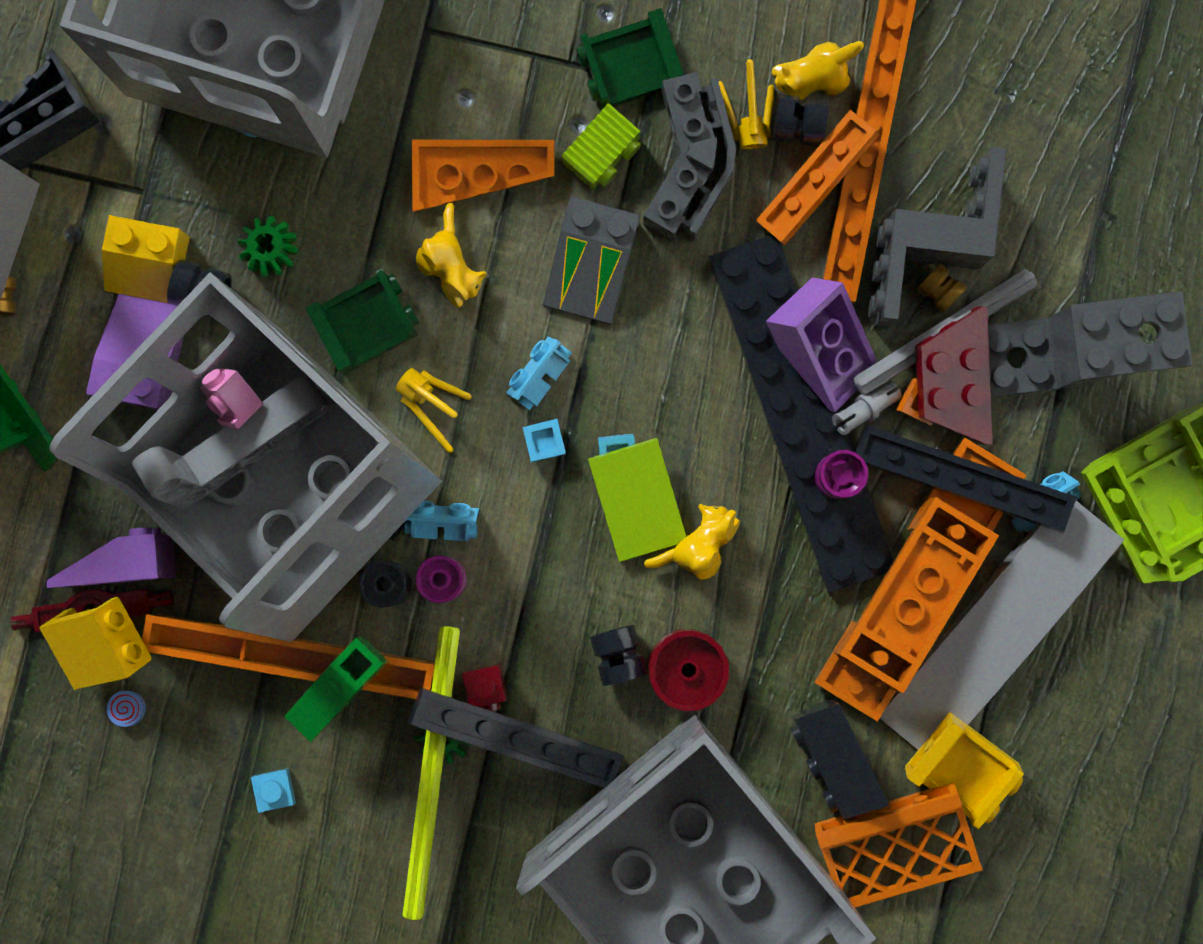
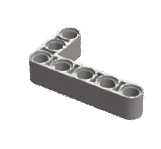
M308 375L301 376L263 400L264 404L239 429L224 427L184 456L161 446L152 447L139 454L132 461V466L153 498L179 508L188 507L326 413L329 405Z

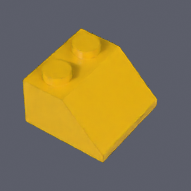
M109 215L102 246L105 291L168 303L167 290L169 280L178 261L181 259L185 260L190 236L179 228Z

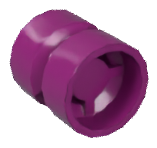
M838 450L824 457L815 470V483L819 491L826 497L835 500L846 499L856 495L865 487L868 479V467L864 459L856 452L849 450Z
M435 556L428 558L421 564L416 574L418 591L425 599L435 603L455 600L462 595L467 584L465 568L452 557Z

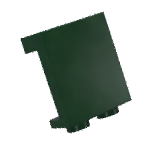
M662 8L648 12L647 19L615 30L588 38L587 33L580 35L581 46L576 48L578 60L582 69L586 67L589 69L592 80L587 81L589 93L593 102L599 100L602 109L608 103L615 107L661 92L663 80L684 75Z
M382 268L375 271L377 275L323 304L317 301L305 307L337 370L343 375L418 336L414 326L420 322L410 304L405 307L402 305L398 295L403 290L395 275L392 273L387 276Z

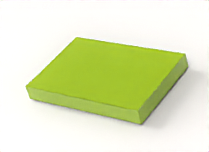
M657 438L588 458L619 562L677 545L686 537Z

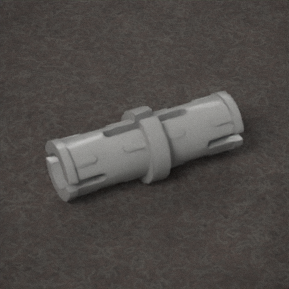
M889 380L870 394H861L855 399L854 404L833 415L832 421L834 426L847 420V423L837 429L841 434L847 435L863 422H872L879 417L880 411L901 400L900 389L888 396L886 393L897 386L893 381Z

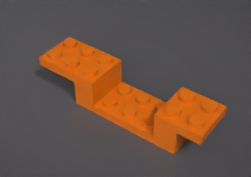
M965 437L961 439L953 452V455L1023 479L1026 477V474ZM932 488L907 528L912 533L858 622L851 621L814 683L878 722L895 692L898 691L904 694L999 537L993 530L1002 517L1003 512Z

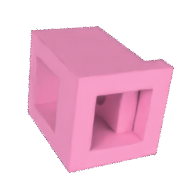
M219 368L208 373L202 380L203 385L200 387V390L208 398L205 401L207 406L216 415L220 416L217 421L221 426L239 429L264 404L238 371Z

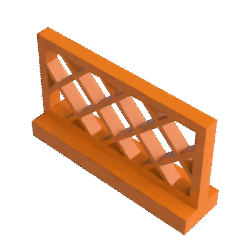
M954 782L888 801L889 805L846 819L837 816L814 823L816 837L823 852L830 876L844 892L843 886L849 876L866 884L861 894L848 898L854 907L983 870ZM956 812L959 824L953 835L935 827L941 816ZM915 824L925 829L917 846L900 838L905 827ZM962 832L965 838V842L958 839ZM932 833L949 841L940 857L923 849ZM881 835L890 840L882 856L865 848L870 837ZM861 840L859 845L854 843L856 841ZM896 843L913 851L905 868L888 860ZM845 845L855 850V853L849 864L845 866L833 860L830 849ZM954 845H957L969 851L972 862L956 866L946 860ZM861 854L878 862L870 878L853 870ZM919 855L936 863L931 874L920 876L911 871ZM884 865L901 873L896 884L885 886L876 881ZM837 870L843 872L841 878H839Z

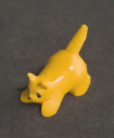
M857 41L842 48L836 43L831 42L817 45L803 58L774 66L771 73L775 77V86L779 91L787 95L799 96L801 101L817 90H824L827 95H837L843 92L850 83V77L847 74V61L859 54L864 48V43Z
M448 203L443 213L444 230L437 232L432 238L423 241L422 247L417 250L416 264L425 276L436 275L440 277L445 296L459 309L463 305V301L477 296L482 280L486 277L487 273L485 271L475 272L466 266L459 241L455 236L454 204Z
M699 504L698 507L702 513L701 525L693 533L680 541L675 549L647 559L644 562L645 567L659 568L670 562H675L682 569L692 572L700 580L713 577L721 565L719 548L733 538L739 527L740 520L735 518L736 511H728L724 506L717 507Z

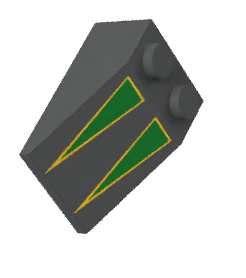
M570 196L543 306L611 325L638 231L640 215Z

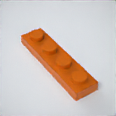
M849 110L756 221L781 243L786 245L880 135L878 131L852 110Z

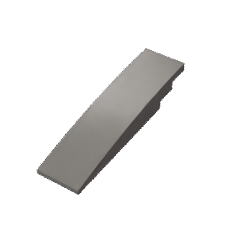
M1075 501L1064 533L1035 524L1018 547L1010 551L929 651L904 694L898 691L895 693L880 719L917 750H919L949 712L968 725L1050 631L1124 539L1077 501Z

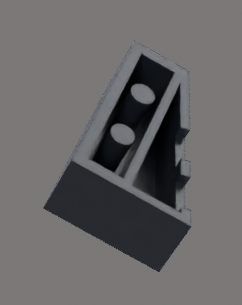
M53 49L45 56L47 61L33 76L29 74L22 81L24 86L9 102L6 99L0 105V159L19 171L101 122L71 69Z

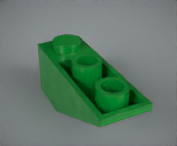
M363 636L356 637L284 717L309 742H312L389 661Z

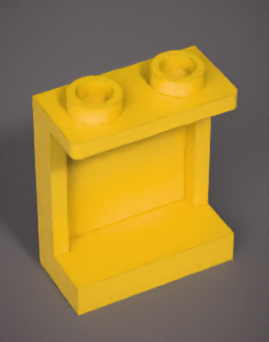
M118 597L109 599L97 608L79 613L74 608L66 609L39 627L74 690L126 679L151 661V655Z
M951 712L945 716L905 765L907 778L918 787L924 784L931 789L954 782L964 814L977 829L985 822L987 824L990 823L997 816L1000 810L999 804L1007 795L1012 796L1018 791L1022 785V777L1024 775L1020 764Z

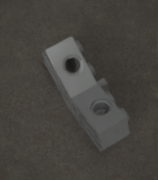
M697 72L662 81L661 94L678 158L645 212L643 225L671 241L675 240L681 229L689 233L688 239L695 241L728 185L734 167L736 146L718 78L710 79L709 86L701 87ZM703 99H707L713 123L706 121L701 102ZM719 133L725 153V164L722 176L713 191H711L706 186L714 167L717 138L714 137V134ZM695 197H701L702 200L699 203V208L694 212L689 221L686 220L684 216Z

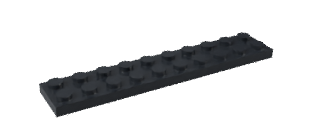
M769 235L709 256L711 267L827 593L887 573L894 560L867 484L856 495L846 499L835 500L821 493L815 483L816 467L824 457L838 450L855 451L849 434L843 435L837 430L845 424L844 421L836 426L833 424L832 417L834 414L839 413L840 409L832 412L826 407L779 350L766 323L797 292L780 241L773 235Z

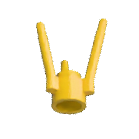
M748 59L746 62L749 117L742 118L740 126H738L724 84L721 81L718 82L734 142L739 141L740 149H758L768 146L767 139L772 138L770 125L775 87L773 85L768 86L762 123V117L757 116L753 60Z
M410 368L400 378L395 390L403 396L401 402L413 411L448 453H452L453 447L416 402L423 404L428 400L450 417L456 418L458 416L457 412L432 394L433 387L431 385L466 400H470L472 396L470 393L433 377L425 370L419 373L414 368Z

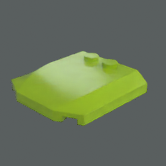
M1200 403L1177 413L1096 459L1080 472L1109 527L1124 539L1120 548L1137 580L1142 583L1184 581L1203 570V403Z

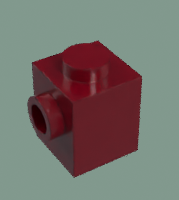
M501 663L466 670L462 673L468 703L491 711L501 709L500 702L508 699Z

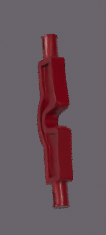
M102 589L86 590L73 595L66 602L33 607L32 613L13 615L10 618V623L25 621L24 623L11 625L13 631L34 627L35 632H41L40 626L66 609L74 608L79 613L88 610L90 604L99 607L114 597L120 599L129 617L151 614L154 607L174 605V598L160 600V598L174 595L172 590L151 593L149 589H142L117 594Z

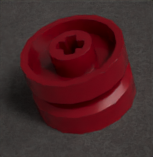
M678 629L663 636L653 647L648 661L649 680L656 695L668 706L681 711H697L712 705L723 694L729 679V661L722 646L708 634L695 629ZM686 663H691L695 666L693 668L695 674L691 677L682 674V667Z

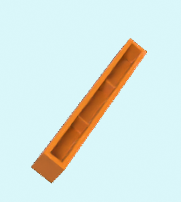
M158 613L146 615L142 641L149 653L314 682L347 648V646L295 638L292 642L226 628L221 624ZM381 653L389 662L362 689L416 699L420 687L432 690L435 662Z

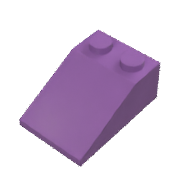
M812 277L766 321L779 350L832 412H836L857 391L853 381L854 377L877 363V359L842 282Z
M119 294L93 359L86 394L93 396L177 306ZM184 336L172 347L168 354L169 357L177 362L179 361ZM146 378L139 382L120 403L158 410L170 398L172 391L156 381Z
M161 528L129 529V536L113 539L48 579L47 588L176 578L173 539L169 535L162 534Z

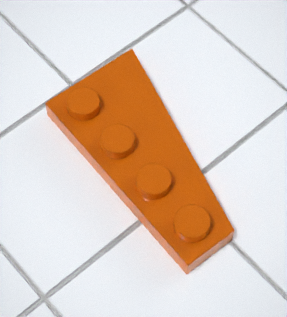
M412 140L413 212L555 177V140Z

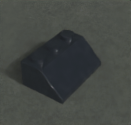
M828 698L791 716L795 725L790 727V731L799 748L804 745L806 746L811 756L810 759L806 760V763L814 779H822L827 789L826 792L822 793V796L831 813L838 811L839 815L846 819L889 805L838 702Z

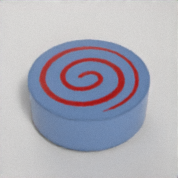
M130 690L115 693L107 704L109 719L120 727L136 725L143 719L146 712V705L142 696Z

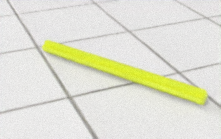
M442 626L439 629L431 691L452 697L460 630L456 627ZM426 730L402 914L404 918L409 920H421L424 915L446 736Z

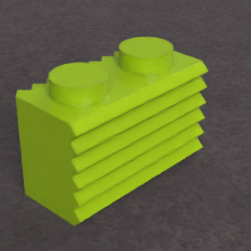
M608 103L562 154V164L592 190H595L599 184L605 187L617 174L618 171L614 167L620 160L625 158L628 161L640 148L641 144L638 140L640 139L641 131Z

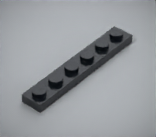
M865 425L856 449V453L870 467L1060 533L1065 532L1077 498Z
M420 687L408 721L410 725L604 788L617 777L624 757L620 753Z

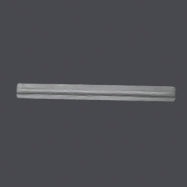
M1027 269L1022 270L861 372L853 379L857 390L866 395L916 363V344L929 336H935L940 332L941 328L952 321L957 322L971 313L972 308L987 306L989 317L1032 290L1037 285L1034 274Z

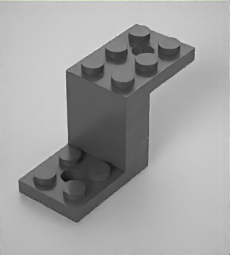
M991 147L983 157L979 158L976 166L971 167L969 187L974 188L973 199L967 202L965 217L895 209L888 219H884L883 226L878 228L876 247L882 248L879 261L874 263L872 282L878 283L875 296H871L868 317L874 318L873 328L888 329L899 318L905 261L936 265L942 263L945 266L980 269L994 258L1006 148Z
M1182 291L1074 304L1049 318L988 325L991 398L1090 386L1113 376L1185 368L1193 365ZM1143 324H1149L1155 328L1157 338L1153 344H1147L1141 340L1139 329ZM1010 349H1018L1024 354L1025 362L1021 368H1014L1008 363L1007 354Z

